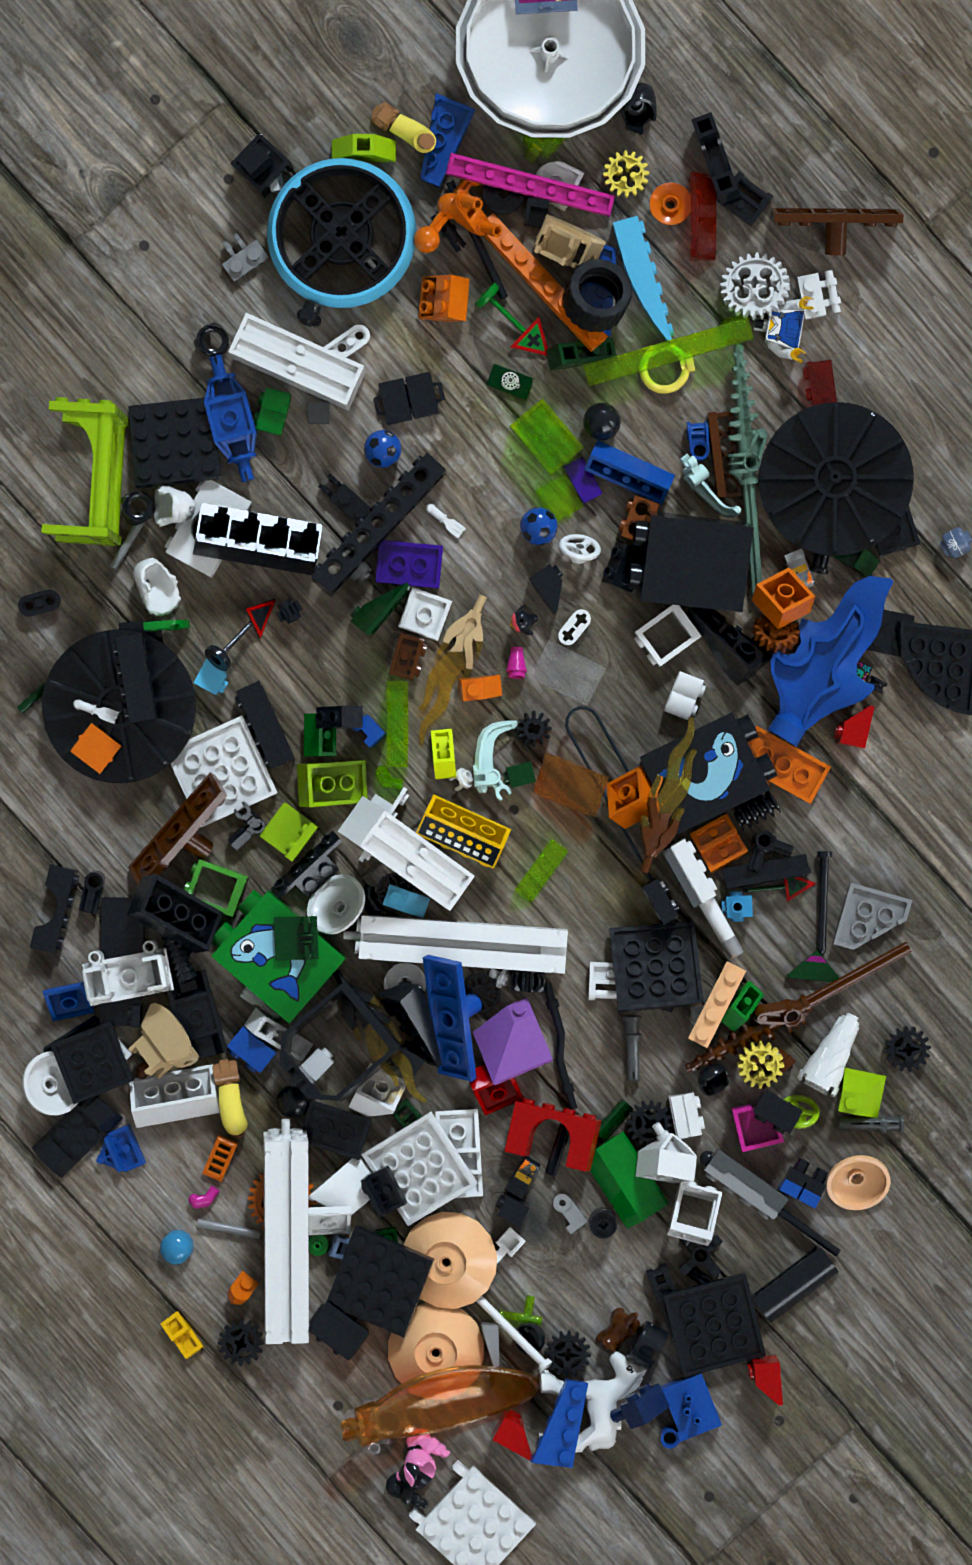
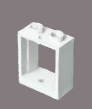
M671 605L634 632L636 635L634 640L640 648L645 647L649 653L646 657L653 666L657 664L658 667L702 637L679 605ZM672 612L690 639L661 659L643 633Z
M695 1182L680 1183L677 1188L667 1235L708 1246L712 1241L722 1192L717 1191L715 1187L698 1186ZM683 1194L712 1202L706 1230L677 1222Z

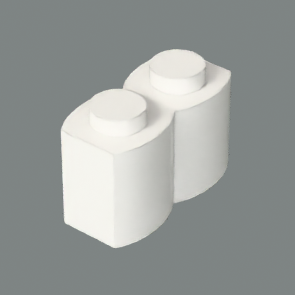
M679 671L664 711L689 720L690 717L694 718L698 708L695 705L697 697L702 698L706 688L703 685L704 680Z

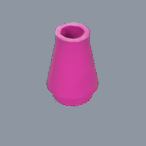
M522 647L510 648L506 669L508 678H525L527 669Z

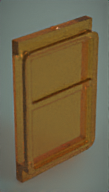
M545 753L533 792L540 797L583 814L596 817L609 777L550 753Z

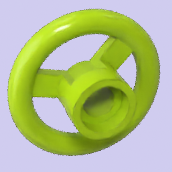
M791 1095L784 1098V1100L803 1111L794 1128L803 1129L816 1123L820 1110L814 1100L804 1095ZM797 1101L809 1104L813 1111L799 1106Z

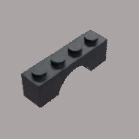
M712 112L691 119L720 203L724 204L740 198L741 195Z
M50 864L45 886L54 893L57 900V910L54 917L48 923L34 928L30 948L54 954L58 952V949H62L64 937H61L63 929H67L69 917L66 915L68 908L73 906L74 896H72L73 887L77 888L80 875H76L77 870Z

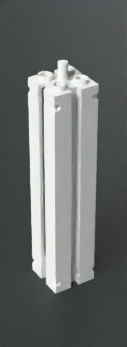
M363 914L361 919H357V930L344 931L343 939L357 940L355 943V953L359 954V959L423 963V957L432 955L462 962V966L565 974L568 930Z
M282 1119L281 1129L273 1128L268 1129V1132H263L265 1344H283V1342H291V1344L309 1343L307 1131H303L301 1128L290 1129V1119Z

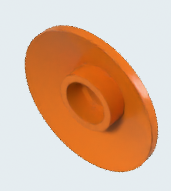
M668 182L661 184L653 191L650 197V211L653 217L660 223L677 225L683 222L691 212V195L684 186L678 183ZM673 202L674 208L669 209L666 204Z

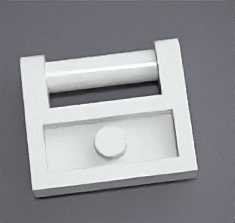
M590 962L588 1000H595V998L616 999V991L595 990L596 984H615L613 963Z

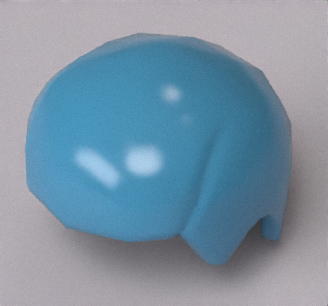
M183 1230L170 1231L160 1243V1253L163 1259L173 1265L185 1262L194 1250L191 1236Z

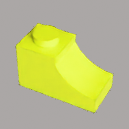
M452 729L431 730L435 779L456 778Z

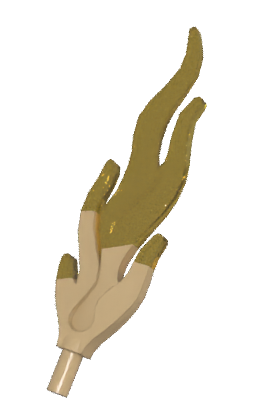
M479 594L473 610L471 609L465 616L455 621L448 628L443 642L437 650V654H441L447 648L450 641L456 637L453 648L432 668L428 676L424 702L419 707V710L421 711L429 705L434 688L438 683L439 694L435 705L421 722L419 735L422 744L424 743L428 726L446 710L450 700L451 688L456 677L462 670H464L462 678H469L472 672L473 639L476 641L477 652H480L482 649L481 610L487 597Z

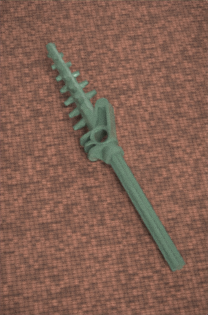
M734 345L732 357H734L735 366L731 370L734 371L735 380L731 381V385H734L736 393L731 394L730 399H734L737 407L730 408L729 412L734 413L737 420L729 422L728 426L734 427L738 434L728 436L727 439L738 441V453L727 455V458H730L728 465L731 468L728 474H732L738 480L739 485L743 486L745 522L750 523L754 527L749 561L752 600L756 584L762 582L755 484H758V478H756L755 472H757L761 465L760 460L768 434L763 428L754 430L751 428V421L758 418V414L750 413L749 408L756 401L748 399V394L753 390V387L746 384L750 374L745 373L747 360L743 357L744 346Z

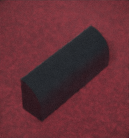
M817 1245L751 1296L766 1318L772 1323L839 1273V1271L822 1248Z

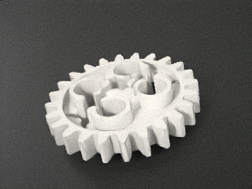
M758 253L755 254V258H751L750 254H747V260L740 256V263L732 262L733 269L726 268L728 275H722L724 282L720 283L725 305H728L729 311L735 309L736 316L743 313L744 319L748 315H751L752 320H755L756 315L763 319L764 313L771 317V310L774 309L778 312V304L785 305L783 298L789 297L787 291L790 290V284L788 283L790 280L789 276L786 275V268H782L781 262L776 263L775 257L768 260L767 254H764L762 258H759ZM748 274L750 276L747 279H743L744 293L748 294V297L742 299L739 298L741 292L738 286L742 285L740 278ZM771 275V286H776L779 293L774 291L773 287H769L770 296L765 299L760 298L762 295L767 294L766 288H768L766 279L762 277Z

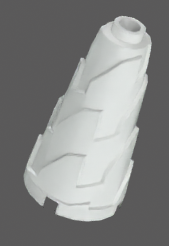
M850 1013L839 1016L829 1034L809 1058L804 1068L800 1070L797 1076L798 1080L801 1081L805 1077L804 1084L825 1095L832 1091L830 1096H836L851 1047L859 1030L858 1017Z

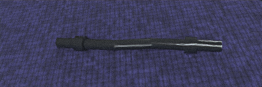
M550 982L545 984L544 991L547 998L546 1006L548 1010L550 1009L557 1033L555 1061L562 1082V1093L566 1096L569 1109H576L578 1107L573 1093L575 1089L573 1083H570L564 1062L565 1030L558 1009L560 1005L558 998L555 999Z

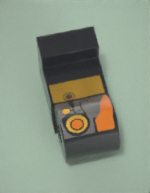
M525 1156L505 1186V1190L522 1199L541 1164L529 1156Z

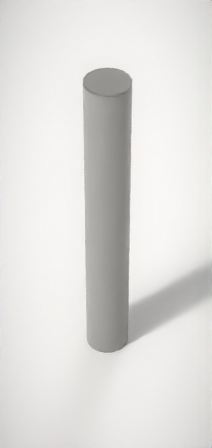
M144 523L131 528L109 565L115 570L118 569Z
M198 1219L197 1227L256 1239H260L261 1235L260 1230Z

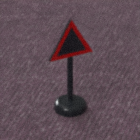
M276 599L244 608L250 621L223 650L214 645L207 647L204 653L208 661L217 669L227 671L231 667V660L226 653L252 626L258 638L261 639Z

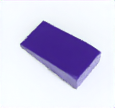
M581 457L565 465L564 469L581 502L585 504L601 496L602 492L592 473L584 470L586 462Z

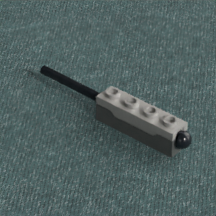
M717 1147L714 1153L712 1151H704L700 1155V1162L704 1166V1171H706L705 1176L713 1182L719 1180L724 1184L722 1188L731 1195L734 1192L740 1195V1201L748 1207L754 1205L759 1209L757 1211L759 1215L765 1219L771 1217L773 1220L780 1216L835 1257L840 1253L841 1250L783 1208L789 1200L786 1195Z

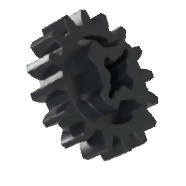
M903 1026V1031L895 1028V1035L889 1033L891 1041H885L889 1048L884 1049V1052L890 1054L886 1060H893L892 1067L895 1068L899 1065V1071L902 1072L906 1067L907 1071L911 1072L912 1067L917 1070L920 1069L919 1063L926 1065L924 1057H930L926 1050L931 1049V1046L925 1044L929 1039L928 1037L922 1038L923 1031L920 1030L916 1033V1027L912 1026L911 1030L908 1031V1027ZM911 1035L915 1036L920 1044L913 1043ZM901 1037V1042L898 1045H894L897 1039ZM906 1044L914 1047V1049L909 1050V1054L900 1050L906 1048ZM920 1053V1056L914 1061L913 1057ZM894 1054L902 1055L904 1063L900 1062Z
M651 1099L647 1105L644 1100L641 1101V1107L635 1104L634 1108L636 1111H629L632 1119H627L626 1121L632 1124L631 1127L627 1128L628 1132L634 1131V1134L631 1136L632 1139L638 1137L640 1145L643 1141H646V1145H649L657 1140V1134L650 1126L645 1127L646 1121L643 1116L649 1120L655 1119L653 1124L663 1118V1129L667 1130L668 1133H671L668 1127L673 1126V1123L668 1122L672 1115L665 1114L668 1108L664 1107L661 1109V1102L654 1105ZM654 1109L657 1110V1112L651 1114L646 1113L644 1110ZM639 1116L641 1124L636 1129V1118ZM648 1132L653 1133L655 1136L646 1137L643 1135Z
M240 1319L239 1324L232 1320V1326L225 1325L224 1329L226 1332H220L219 1334L223 1338L218 1340V1344L223 1345L219 1352H225L224 1360L230 1357L232 1365L235 1361H239V1366H242L243 1361L250 1365L251 1358L257 1360L258 1355L256 1353H262L263 1351L259 1347L265 1343L264 1340L259 1339L263 1336V1332L257 1333L259 1326L252 1327L251 1320L247 1324H244L243 1319ZM236 1329H243L242 1332L237 1334L231 1333ZM249 1332L253 1334L255 1338V1343L251 1341L249 1337ZM243 1334H245V1344H243L242 1347H240V1349L237 1350L238 1341L243 1337ZM227 1342L232 1345L233 1353L229 1350ZM245 1351L251 1352L246 1356H240Z
M568 1329L567 1334L564 1335L562 1331H559L558 1338L552 1335L553 1343L547 1341V1346L550 1349L545 1350V1354L550 1355L548 1357L552 1361L550 1369L557 1368V1375L565 1372V1377H568L569 1372H572L574 1376H577L576 1370L579 1369L583 1372L584 1368L582 1365H589L586 1357H591V1353L586 1352V1350L590 1348V1345L583 1344L586 1338L582 1337L579 1339V1332L571 1335V1331ZM565 1340L561 1347H556L559 1342ZM573 1341L577 1342L582 1350L575 1348ZM566 1349H570L571 1353H574L570 1354L569 1358H566L565 1354H563L566 1352ZM554 1357L560 1358L563 1366L558 1364ZM576 1359L580 1360L576 1365L571 1367V1364Z

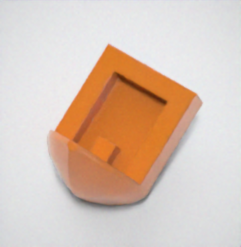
M244 1271L238 1275L227 1291L230 1304L241 1305L245 1303L259 1285L256 1280Z

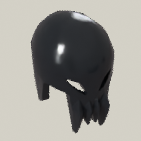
M638 83L632 98L620 109L627 131L642 135L643 126L650 120L654 122L656 120V96L654 89L649 84Z

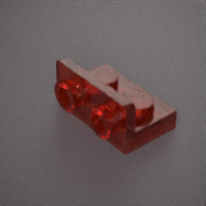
M832 361L806 362V367L802 368L804 380L808 381V388L805 389L807 401L811 402V406L837 402Z

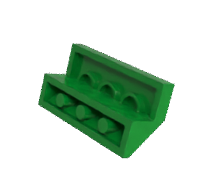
M621 1132L595 1148L590 1171L628 1229L644 1221L668 1205L669 1202L655 1180L636 1177L638 1154L625 1133Z

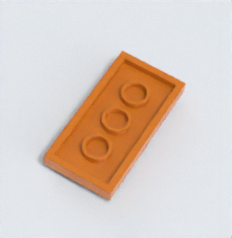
M756 725L755 728L759 737L750 741V744L757 757L765 753L769 755L778 774L777 777L768 781L811 804L831 766Z

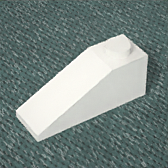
M258 1008L254 1009L244 1024L254 1035L280 1050L282 1034L289 1029ZM297 1033L292 1037L291 1054L302 1062L313 1046V1043Z

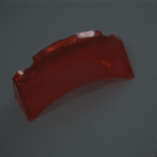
M690 172V261H715L716 190L710 174Z

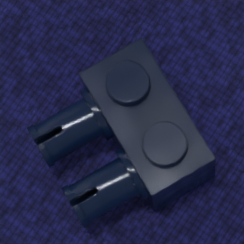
M649 1383L638 1388V1393L635 1392L625 1397L626 1401L619 1406L620 1408L611 1410L610 1417L612 1421L618 1423L619 1421L626 1420L630 1429L646 1425L670 1406L660 1385L650 1386Z

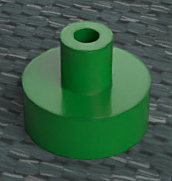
M312 1235L309 1238L308 1250L311 1254L320 1256L328 1250L329 1241L325 1235Z

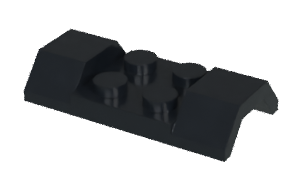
M205 969L193 972L197 975L196 979L186 984H179L180 978H172L174 990L167 991L173 1015L186 1031L191 1047L199 1055L198 1060L228 1052Z
M99 1095L79 1102L32 1149L52 1172L63 1178L123 1117L114 1111Z

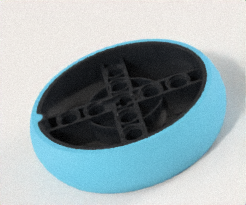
M334 158L305 167L290 178L282 187L269 214L267 242L276 270L286 284L296 293L319 305L350 308L361 306L380 298L400 281L409 267L414 254L415 245L413 237L416 231V222L412 206L406 194L387 173L360 160ZM332 176H353L366 180L375 186L356 204L345 201L328 204L312 188L311 184ZM309 198H316L318 204L315 207L307 206L306 202ZM295 199L313 218L310 227L312 247L292 265L284 245L283 228L287 211ZM376 199L379 202L376 208H369L367 206L368 200ZM391 202L399 219L400 242L396 256L390 267H388L370 248L374 235L371 220ZM325 213H330L333 216L332 220L328 223L321 220L322 215ZM354 214H361L363 220L360 223L352 222L351 218ZM339 229H340L341 231L347 230V231L345 232V233H346V237H343V236L337 237V236H338V232H337V231H338ZM324 243H329L332 245V250L328 253H323L320 250L321 246ZM360 244L363 247L362 251L357 254L351 252L352 245ZM308 258H314L317 263L314 267L309 268L305 265V261ZM369 259L377 261V266L374 269H368L365 266ZM327 262L336 265H348L355 262L374 282L356 290L332 291L318 287L308 280Z

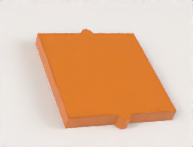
M91 723L83 735H79V740L70 752L101 774L108 763L113 761L114 755L122 745Z

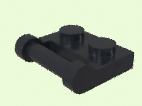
M739 171L734 177L736 184L739 183L761 199V203L757 204L740 190V198L721 204L718 199L717 203L751 227L771 201L773 195L769 192L765 193L744 177L745 174Z

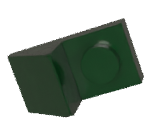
M868 550L845 556H833L864 577L871 576L880 562Z

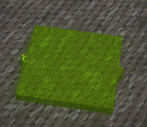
M566 474L554 481L550 480L549 484L535 491L543 507L552 512L557 521L565 517L569 518L570 514L584 507Z

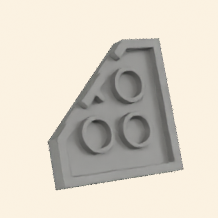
M850 882L833 944L855 950L866 942L907 921L912 900Z

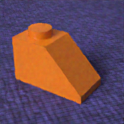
M500 674L458 679L459 698L463 702L502 696Z

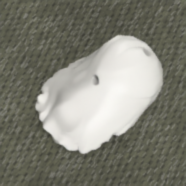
M166 485L158 486L155 490L154 518L160 527L171 523H184L192 518L196 504L189 494Z
M148 558L137 563L132 573L133 579L148 613L154 614L156 617H163L171 613L173 609L178 607V603L181 600L176 576L170 574L167 568L157 559Z

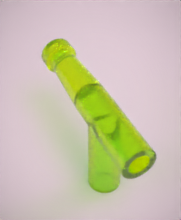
M527 1295L524 1313L508 1312L500 1309V1314L504 1318L525 1323L533 1322L538 1325L542 1323L541 1316L532 1315L535 1296Z

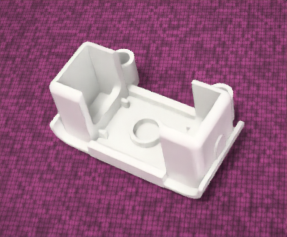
M148 940L143 944L144 952L104 959V954L101 951L91 952L88 956L90 963L82 964L84 988L90 1006L174 990L166 948L159 949L158 943L155 940ZM148 943L153 945V950L148 949ZM95 953L99 956L98 961L93 958Z

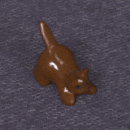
M616 1308L612 1312L610 1325L596 1336V1341L598 1343L602 1342V1349L604 1351L618 1352L625 1339L633 1336L640 1328V1321L637 1320L638 1313L634 1312L628 1315L623 1308Z

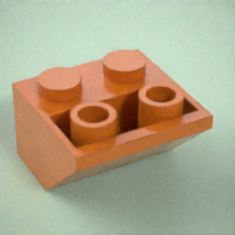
M452 274L422 276L418 319L444 322L466 321L470 279Z

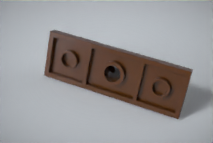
M771 208V217L779 226H790V222H798L800 226H812V222L826 223L825 254L835 256L846 255L847 223H863V226L874 227L876 223H885L887 227H897L898 223H903L904 214L899 209Z
M209 772L128 866L137 885H139L142 876L159 875L163 870L167 869L171 860L182 848L199 859H204L210 854L213 842L198 833L197 830L204 822L210 819L212 813L218 806L224 803L225 798L228 796L217 776Z

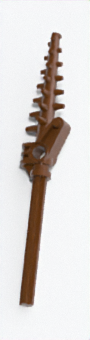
M904 942L806 997L804 994L800 995L796 1001L794 999H784L780 1002L757 1005L752 1013L757 1022L751 1019L750 1027L744 1023L739 1028L740 1033L738 1034L735 1031H730L731 1035H728L727 1041L720 1038L716 1044L717 1047L712 1048L709 1046L705 1054L702 1056L698 1054L697 1058H694L692 1062L686 1063V1070L689 1073L699 1070V1067L703 1065H712V1061L715 1059L724 1060V1055L727 1053L737 1055V1048L746 1047L750 1049L749 1042L753 1040L759 1044V1041H762L761 1036L764 1034L775 1040L774 1029L782 1025L785 1026L789 1034L792 1033L793 1028L799 1029V1025L802 1024L804 1026L807 1024L806 1017L813 1011V1006L911 953V948L907 942Z

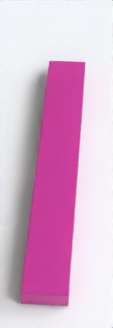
M450 153L445 175L533 198L549 200L552 203L606 217L611 215L615 198L614 195L454 153Z

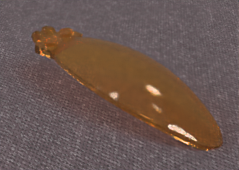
M468 1365L432 1371L397 1386L376 1402L372 1401L354 1408L355 1418H347L341 1422V1430L345 1431L342 1433V1439L346 1442L358 1439V1443L365 1447L381 1439L413 1437L456 1428L527 1402L535 1396L540 1383L537 1378L529 1373L498 1366Z

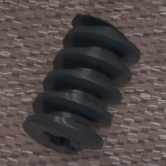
M769 791L765 792V798L759 795L757 796V801L753 798L750 799V805L746 802L742 803V809L739 806L734 807V816L742 832L744 831V824L749 828L752 827V820L759 824L760 816L766 821L767 813L772 817L775 816V809L781 813L774 796Z

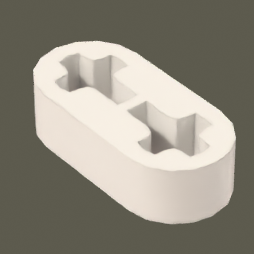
M582 609L574 612L558 633L559 641L564 645L575 643L590 624V614ZM585 614L587 623H580L578 627H575L574 624L578 620L576 615L581 616ZM571 628H574L575 631L571 635L573 640L568 639L564 641L562 632H568Z

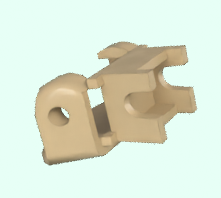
M546 214L534 243V252L540 253L560 263L562 266L578 268L581 263L599 259L606 241L566 221ZM580 243L587 245L580 262H572Z
M156 1003L150 1004L141 1024L143 1035L128 1050L134 1054L138 1052L149 1065L144 1071L147 1075L152 1076L154 1074L156 1078L160 1079L173 1066L184 1068L194 1064L198 1060L199 1055L191 1047L189 1037L177 1018L164 1006Z

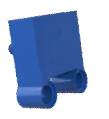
M702 1373L681 1377L660 1386L677 1428L665 1426L661 1429L659 1436L664 1447L669 1449L675 1448L681 1441L722 1425ZM666 1433H674L675 1439L671 1442L665 1441L664 1436Z

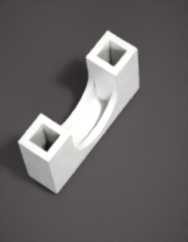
M209 480L199 482L195 490L198 494L194 499L196 504L194 515L187 522L176 524L175 529H177L174 537H169L165 548H167L166 553L213 578L222 560L193 555L195 544L193 525L200 515L201 505L205 503L249 511L253 503L222 485Z

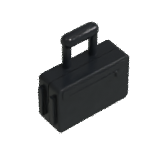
M325 1302L324 1305L321 1304L309 1320L308 1331L316 1336V1341H323L333 1349L335 1355L340 1354L347 1360H350L369 1336V1330L359 1323L360 1318H352L330 1302Z

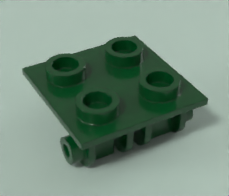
M317 916L274 917L275 961L319 959Z

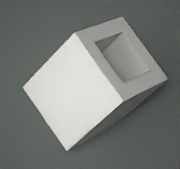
M318 1047L301 1066L316 1081L334 1063L332 1059L334 1055L326 1047L323 1049Z

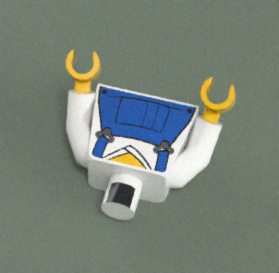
M805 296L802 299L786 301L785 305H778V312L774 309L771 310L772 316L768 315V320L755 318L753 330L766 332L764 342L767 343L768 348L778 357L793 359L798 363H803V360L798 358L799 354H806L805 351L799 348L805 310L802 309L813 310L814 307L807 306V302L814 300V298Z

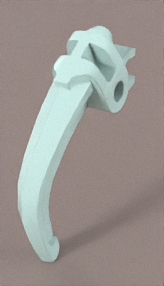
M688 454L684 455L681 458V462L685 466L683 469V474L685 475L683 480L719 514L727 518L737 517L740 514L741 508L739 506L728 507L723 504L704 481L709 477L706 467L702 464L698 465L693 455L691 457Z
M518 721L492 723L484 728L479 735L475 752V765H473L474 787L477 788L478 793H486L488 787H493L496 791L495 795L500 801L503 800L499 794L501 790L504 789L509 795L512 794L510 787L502 782L499 771L493 769V748L496 738L503 732L516 729L519 725Z

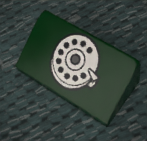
M493 364L486 385L526 400L534 378Z

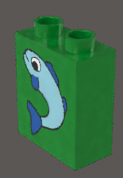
M254 889L237 908L245 915V918L234 929L225 922L215 933L212 944L218 949L211 957L290 1024L347 956L318 932L319 959L275 961L274 917L301 916L279 899L271 890L262 896Z

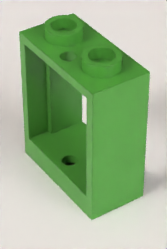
M199 859L198 863L194 862L190 874H193L191 883L187 882L184 888L186 892L192 895L203 867L237 879L227 908L202 900L220 910L223 914L234 917L249 876L203 859Z

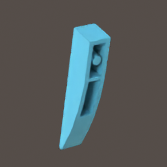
M638 216L613 222L612 228L627 277L631 281L632 290L654 328L664 341L669 343L672 340L671 336H674L672 324H667L665 317L669 315L666 303H662L660 295H663L660 282L656 283L654 275L657 274L655 263L650 262L648 254H651L649 242L644 241L643 233H646L644 223L639 221Z

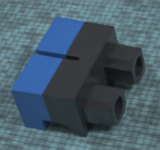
M799 1157L794 1166L789 1167L778 1189L816 1209L826 1187L824 1182L828 1172L817 1167L812 1176L806 1174L810 1163Z

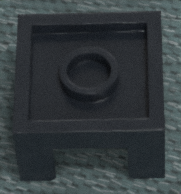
M261 133L230 163L234 171L241 177L243 176L264 199L271 192L269 186L284 171L287 175L294 168L290 160ZM256 142L260 147L264 145L271 152L272 155L269 157L273 163L253 180L240 166L237 158Z

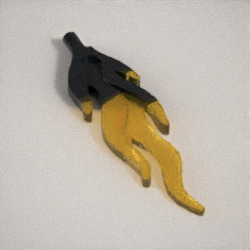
M340 970L332 974L339 985L347 981ZM353 986L366 1003H372L378 1007L381 1006L379 1000L372 994ZM345 994L342 995V1012L346 1023L355 1034L356 1040L361 1042V1032L355 1021V1017L359 1018L364 1029L368 1052L373 1061L377 1062L391 1049ZM370 1007L383 1024L391 1030L398 1042L402 1043L394 1022L385 1014ZM400 1052L392 1060L399 1067L408 1091L414 1098L427 1103L428 1100L415 1087L410 1061ZM387 1063L382 1069L393 1079L394 1085L398 1087V1076Z

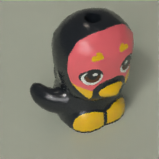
M522 605L511 616L510 626L517 632L533 635L534 633L529 629L538 620L536 614L525 612V605Z

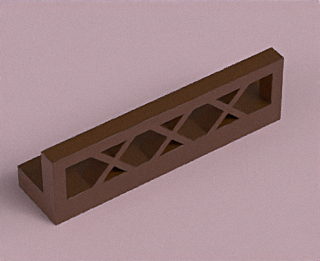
M730 412L707 413L716 496L718 499L742 497L741 485H739L737 479L731 476L732 474H728L723 470L722 463L731 451L732 454H737L736 441H731L732 447L727 453L720 446V440L724 436L728 437L727 431L730 429L731 436L735 435L734 427L728 426L725 432L718 428L717 418L728 417V421L732 422L733 414ZM728 479L736 483L737 492L726 494L725 483Z

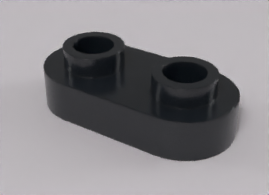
M44 590L29 594L19 600L18 609L21 614L27 617L55 611L61 604V597L54 590ZM48 597L54 598L53 604L49 605L47 603ZM27 603H33L32 610H27Z

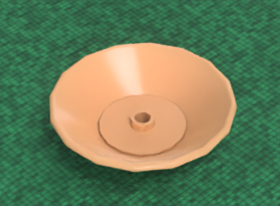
M442 1211L423 1218L410 1230L403 1244L435 1259L420 1299L437 1308L457 1309L474 1303L488 1291L496 1275L497 1252L490 1234L478 1221L463 1213ZM445 1258L450 1260L449 1266L444 1265L443 1260Z
M425 1302L416 1307L404 1338L391 1332L388 1339V1361L395 1377L410 1392L425 1398H447L464 1391L477 1377L484 1361V1339L477 1322L463 1309L437 1308ZM434 1349H438L440 1351V1354L438 1356H434L432 1354V1351Z

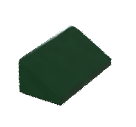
M621 1099L601 1121L598 1135L607 1140L629 1116V1111H633V1107L624 1099Z

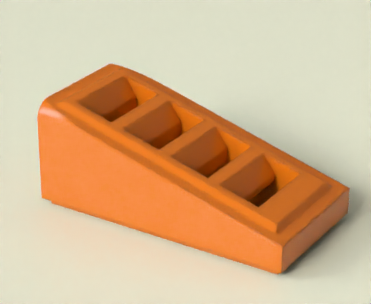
M219 1134L202 1174L222 1182L239 1142ZM221 1143L225 1146H228L231 1148V1150L227 1151L219 1147V1144ZM216 1151L228 1155L227 1159L216 1155ZM213 1158L225 1163L224 1166L212 1162ZM212 1166L221 1170V1173L217 1174L208 1169Z

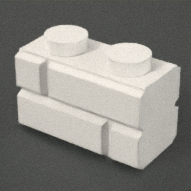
M693 1091L669 1095L668 1100L675 1135L680 1139L702 1135L701 1129H705L703 1116L699 1117L697 1108H701L699 1095L694 1096Z

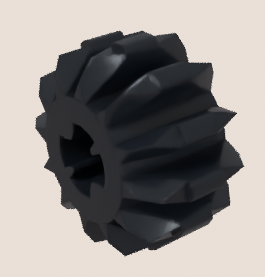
M532 711L531 719L527 713H524L523 715L527 721L518 719V722L524 725L523 727H516V731L524 732L518 738L522 739L526 736L525 745L532 739V747H536V739L543 745L544 741L541 736L547 739L550 738L549 734L544 733L545 730H552V727L544 726V724L550 722V719L548 718L542 722L541 719L544 716L542 712L538 719L535 718L536 711ZM529 724H538L540 726L538 731L540 732L536 735L533 732L529 733Z
M513 970L510 976L511 989L521 992H542L546 983L545 973Z

